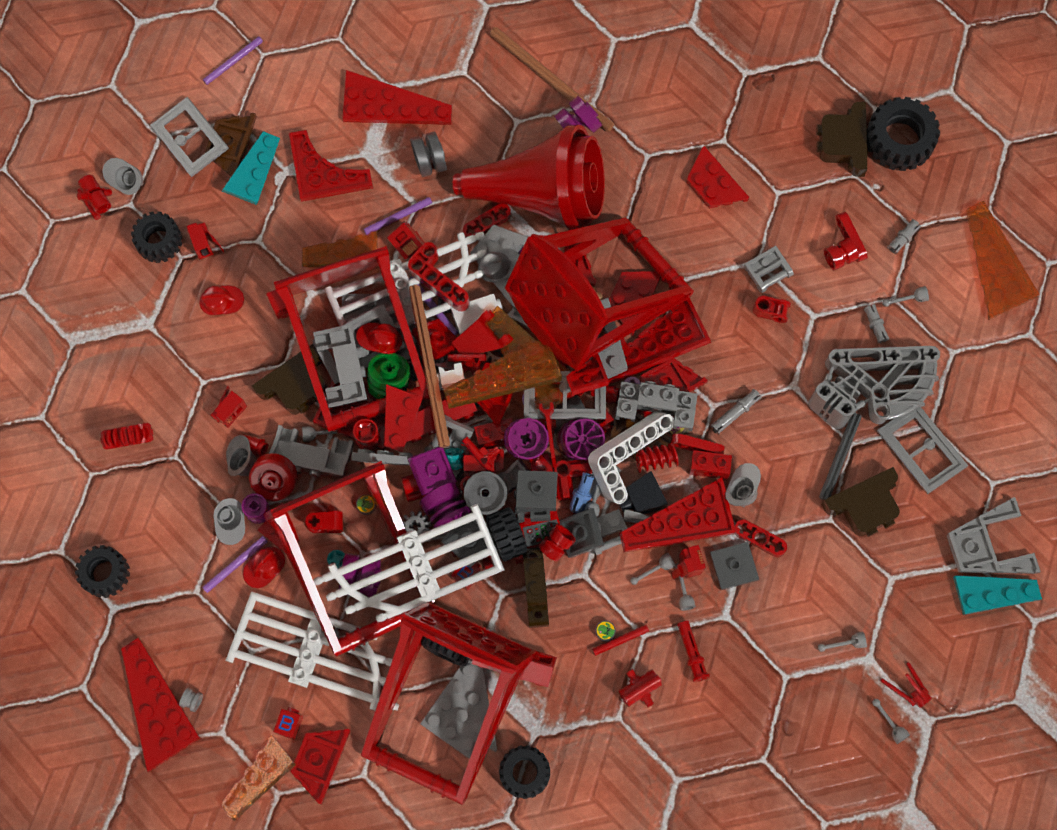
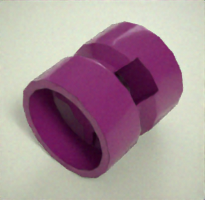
M258 493L247 495L241 505L243 513L255 524L264 523L266 520L263 514L271 510L265 498Z

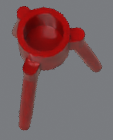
M909 662L906 665L915 681L908 673L905 676L915 689L910 694L912 698L882 678L880 680L891 690L906 699L912 706L917 704L921 708L932 699L928 694L929 691L924 687Z

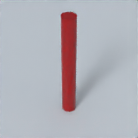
M647 625L641 626L593 648L592 651L597 656L648 633L649 629Z

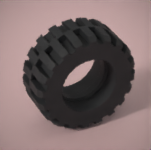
M896 97L893 101L889 99L883 105H879L873 113L866 130L867 148L869 152H873L872 157L875 160H880L879 164L882 166H890L889 169L892 170L899 168V171H906L908 167L909 170L916 169L917 165H923L930 158L939 141L940 130L938 128L940 124L938 120H935L936 114L934 111L930 112L928 105H922L921 101L917 99L913 101L911 97H905L904 99ZM895 123L908 125L916 132L919 141L910 145L899 144L891 139L886 127Z

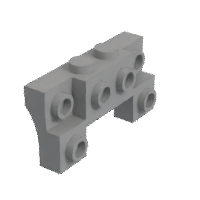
M351 324L313 332L317 352L333 349L340 386L325 389L329 408L367 400L362 378L366 377L364 365L360 366L358 358H362L360 346L356 347Z
M652 381L641 382V385L621 382L615 419L627 418L631 419V422H635L636 410L660 411L675 416L674 429L682 427L688 428V431L692 432L698 394L679 391V388H675L671 384H665L664 386L656 385Z
M278 425L269 453H276L287 457L295 465L297 473L304 471L309 472V475L314 477H321V475L345 477L347 465L350 462L354 448L352 440L346 442L334 437L330 451V449L297 443L298 429L293 428V430Z

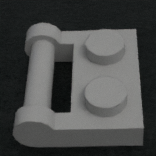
M776 246L744 264V268L755 282L760 293L765 292L768 287L785 277L789 278L794 275L792 268ZM781 266L783 271L764 282L762 281V276Z
M445 415L446 426L453 430L449 437L450 446L443 448L444 451L450 448H460L465 451L466 447L461 446L463 444L462 440L467 436L471 438L474 429ZM437 435L429 443L428 450L439 447Z
M619 509L597 518L602 538L627 529ZM620 536L606 541L604 546L594 549L595 555H600L602 551L622 544Z

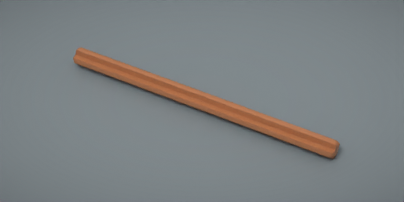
M494 27L490 31L491 37L570 102L577 96L586 102L583 97L499 28ZM591 105L598 114L597 118L603 124L601 127L607 132L611 131L614 123Z
M412 285L409 287V293L438 446L445 448L450 446L421 290L420 286Z

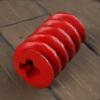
M669 443L667 447L661 444L660 448L655 445L652 447V450L650 447H646L645 450L640 449L636 453V466L639 473H641L642 467L648 472L649 466H652L655 471L657 464H659L661 469H664V463H667L668 468H671L672 462L675 463L676 467L678 466L677 451L672 443Z

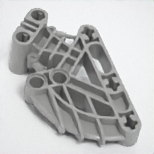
M935 346L832 350L825 361V367L829 370V373L826 374L824 381L815 389L808 405L817 415L824 411L822 419L828 414L829 418L826 422L835 429L844 428L851 416L858 409L864 407L866 403H868L870 420L875 424H883L886 420L906 415L916 408L925 406L923 401L927 396L934 394L932 390L933 385L939 380V377L936 375L940 351ZM872 357L876 361L854 362L851 358ZM909 369H919L918 375L905 374ZM890 370L880 382H877L865 372ZM833 372L838 375L835 381H831ZM915 384L912 389L892 390L895 385ZM860 393H861L865 398H867V399L864 400V401H863V400H861V401H859V402L856 401V400L858 399V397L860 396ZM874 393H879L882 398L876 397ZM877 410L883 412L884 416H880Z

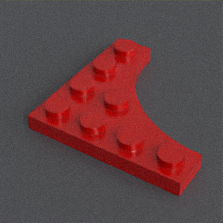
M307 130L289 133L301 202L373 189L370 169L345 170L338 168L316 152L309 139Z

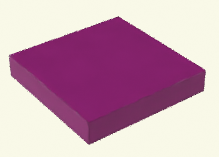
M441 447L408 459L422 495L428 494L442 485L457 482L445 451Z

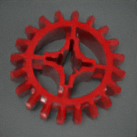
M143 423L103 430L100 433V440L103 448L108 450L151 442L154 433L151 424Z

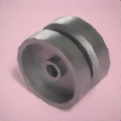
M435 131L425 135L427 146L424 145L420 136L410 139L415 160L422 177L432 174L430 163L433 164L436 172L447 170L444 151Z
M481 471L467 480L464 487V498L470 508L472 505L478 504L483 515H490L503 507L507 499V488L504 481L497 474ZM487 489L489 491V495L487 497H484L482 495V490Z

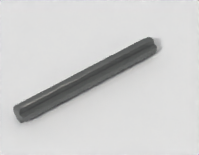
M855 413L849 419L819 495V498L822 500L832 495L862 418L860 414Z

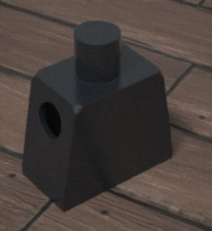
M652 471L626 487L627 499L624 503L619 504L622 512L633 508L634 512L648 514L665 509L668 503Z

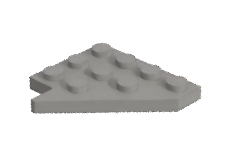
M358 449V453L352 452V461L364 463L382 461L383 464L410 466L408 459L413 457V454L399 452V456L389 451L377 450V454H375L371 450Z
M470 659L467 666H460L420 723L469 759L489 707L483 668L471 664L472 661ZM495 736L489 747L494 752L497 751Z

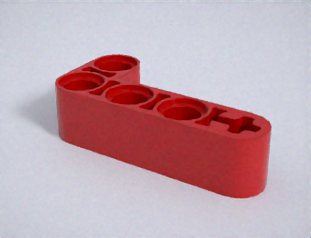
M432 242L424 243L408 261L410 274L455 310L466 311L470 306L468 293L434 267L439 258L437 247ZM428 251L434 252L430 256L425 255ZM415 265H421V266H422V267H421L420 269H418V270L413 269V267H414ZM430 276L436 277L433 281L427 280ZM444 287H450V288H451V289H450L449 291H447V292H443V291H442V289H443Z

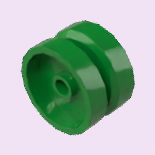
M381 353L373 357L368 364L367 389L369 393L378 400L385 398L386 384L406 391L410 376V366L407 360L395 353Z

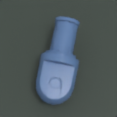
M589 473L582 474L579 487L574 489L572 493L573 497L570 503V511L577 514L584 511L586 504L591 500L592 495L589 491L595 476Z

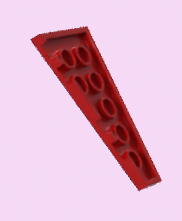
M346 70L343 122L452 125V105Z
M690 298L670 309L668 314L657 319L642 331L638 338L627 344L631 351L630 354L625 356L628 367L627 371L608 379L609 385L711 343L710 337Z
M723 477L619 533L623 552L734 535L736 530L730 505L726 499Z
M136 638L121 648L146 769L147 772H150L200 739V736L183 708L179 706L177 698L141 639Z

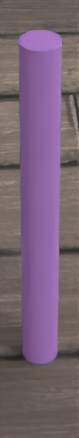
M258 36L203 79L206 85L211 83L259 46L263 40Z
M428 197L363 230L367 236L432 204V200Z
M417 284L420 286L421 293L426 292L420 284ZM431 298L424 300L430 309L437 306ZM443 312L436 315L454 335L458 334L457 329Z
M262 536L202 588L208 593L268 541Z

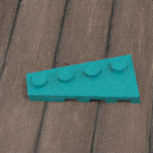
M263 131L222 192L257 205L280 138Z
M956 575L953 577L963 615L1042 599L1037 580Z

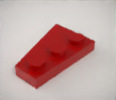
M387 384L384 446L403 452L423 398Z

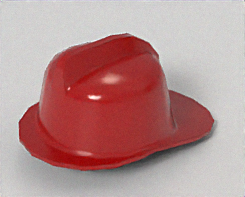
M211 286L202 293L199 304L203 312L208 315L231 314L242 308L245 298L242 291L235 286Z
M386 323L364 324L358 329L356 334L358 344L369 351L393 354L402 345L400 333L392 325Z
M272 546L259 550L244 567L243 578L246 584L257 589L268 585L284 568L285 556L282 551Z

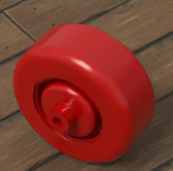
M269 453L259 457L249 473V483L253 491L269 501H279L288 497L292 493L298 479L297 470L292 461L276 453Z

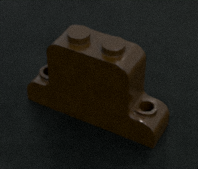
M855 102L851 109L848 108L847 115L828 114L823 117L821 124H817L816 135L819 136L817 152H820V159L823 162L847 163L848 170H850L853 176L864 177L867 172L866 102Z
M311 344L309 347L317 367L322 363V359L314 344ZM301 352L252 385L261 399L268 400L273 396H278L289 413L294 415L302 414L314 402L318 403ZM319 374V378H320V381H321V384H322L324 393L326 394L325 389L327 388V386H326V384H325V381L323 380V378H322V377L320 376V374Z
M894 467L825 499L822 506L829 515L837 516L843 513L856 535H867L870 537L878 533L877 529L883 526L887 529L896 524L894 520L898 517L900 510L889 490L897 486L895 483L898 480V474Z
M540 548L527 549L526 554H523L529 628L549 627L543 552ZM531 554L537 555V557L529 558ZM536 612H540L542 617L537 619L534 615Z

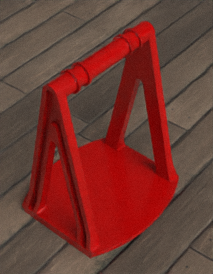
M621 218L546 236L532 234L527 238L504 288L509 293L516 309L533 334L552 354L568 366L574 368L575 371L580 370L594 355L684 302L694 293V290L685 282L684 277L677 273V269L673 268L648 241V237H644L641 234L642 231L637 229L628 218ZM622 234L626 238V242L633 246V250L638 251L659 274L662 282H666L669 285L670 290L605 309L589 281L573 262ZM580 243L564 253L560 249H558L560 247ZM637 315L597 339L603 327L610 322Z
M387 246L274 282L275 289L287 308L328 432L343 427L348 428L349 425L355 424L361 419H370L385 414L386 397L354 408L351 406V409L340 410L339 413L331 415L293 295L330 285L376 268H380L419 383L418 387L406 388L405 392L423 398L422 401L430 399L426 378L390 271Z
M382 461L263 514L266 522L277 534L335 657L350 650L355 651L356 647L360 645L365 646L367 642L401 627L400 621L404 613L390 619L387 618L382 622H377L376 620L361 628L356 627L355 631L351 633L346 632L344 636L337 639L285 513L363 479L394 544H398L397 537L407 532L388 488L385 466ZM399 551L403 562H405L406 558L403 551ZM410 568L407 569L411 578L414 579ZM416 586V589H417V591H418V593H419V595H420V597H421V594H420V592H419V589H418V587Z
M427 602L404 613L400 621V639L361 757L376 763L377 767L382 766L388 772L397 773L430 789L431 793L436 792L440 794L441 798L446 797L463 805L470 793L521 675L534 659L536 651ZM424 637L470 659L502 670L461 785L452 782V779L447 780L441 777L440 773L437 775L398 756V753L393 754L387 751L386 747L383 749L377 746L420 651Z

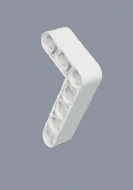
M660 411L653 412L590 453L588 462L605 499L616 504H622L626 501L628 493L616 465L670 431L674 425V418L670 414Z

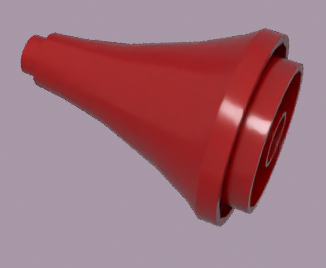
M567 125L559 133L544 142L511 157L481 166L464 168L462 173L454 174L452 184L455 195H463L465 199L508 204L541 215L563 225L569 230L590 226L592 219H597L600 216L604 203L605 172L602 152L597 139L594 136H589L582 125Z

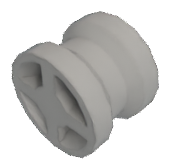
M187 688L180 699L179 706L183 708L188 707L190 711L196 712L202 702L203 694L200 692L195 693L191 688Z

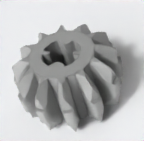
M411 511L410 518L407 515L403 516L406 522H402L406 532L413 531V525L415 524L418 526L417 535L431 530L429 527L432 524L429 521L427 522L429 517L427 515L422 517L421 511L417 513V516Z

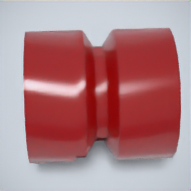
M850 238L838 242L837 246L833 244L823 250L826 262L833 271L843 267L845 263L850 264L859 259L858 250Z
M361 419L355 423L353 435L357 446L360 449H375L380 443V434L376 423L370 419Z
M556 524L549 532L550 536H546L539 544L540 550L549 559L556 562L565 554L564 550L569 549L576 541L574 535L560 524Z

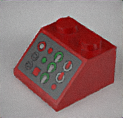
M557 510L550 511V521L531 522L530 514L524 515L525 521L519 523L524 535L527 549L539 547L541 541L546 536H550L549 532L554 526L560 524Z

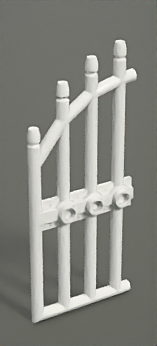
M463 232L457 235L459 241L437 249L439 256L459 248L461 249V259L436 268L444 274L461 267L459 278L453 280L461 288L464 284L481 278L484 275L482 270L467 275L469 263L478 260V258L481 259L487 254L485 250H480L471 255L468 253L467 245L476 242V240L483 239L485 237L483 232H478L466 238ZM432 251V252H429V253H427V254H425V255L430 256V255H432L434 252ZM400 259L390 261V271L408 326L415 324L409 287L420 282L415 278H408L405 271L409 269L408 261L402 263ZM381 272L335 291L332 290L331 286L324 289L339 326L346 323L343 314L389 296L387 289H384L343 307H340L336 298L383 280ZM430 276L427 280L432 279L435 276ZM444 287L442 291L446 292L449 291L451 288ZM431 290L421 293L422 301L436 296ZM445 302L425 311L426 319L447 311L452 306ZM393 306L385 308L389 315L395 313ZM398 322L395 323L394 326L397 331L400 330Z
M474 504L471 506L472 513L419 535H417L416 530L404 533L397 537L398 544L343 567L337 568L336 564L332 563L327 566L330 572L323 574L321 577H316L313 579V582L316 586L336 579L342 588L327 594V601H332L337 597L340 598L349 594L360 602L346 607V614H352L369 606L386 611L376 616L377 622H382L387 618L390 619L502 572L504 567L478 504ZM476 520L480 531L425 553L421 542ZM481 538L484 539L487 546L486 549L432 571L428 560ZM399 551H403L406 561L350 585L342 576ZM491 556L494 564L493 567L440 589L436 578ZM409 568L414 577L410 581L369 598L357 591ZM416 586L421 594V597L400 606L381 602Z
M251 591L225 661L233 663L234 659L238 658L289 675L288 682L307 688L310 682L370 702V709L376 711L380 699L381 685L384 686L386 678L380 674L378 663L391 666L393 659L374 653L368 642L365 646L360 645L362 649L356 647L355 651L350 650L348 653L369 659L372 673L321 657L319 654L323 644L329 646V643L313 611ZM257 601L311 619L307 630L253 613L252 610L255 602ZM329 617L333 627L348 632H353L358 627ZM251 620L303 637L300 649L246 632L245 629L248 621ZM242 639L296 656L294 667L291 668L238 650ZM316 663L373 682V693L369 694L312 675ZM396 703L393 710L398 711L399 704Z

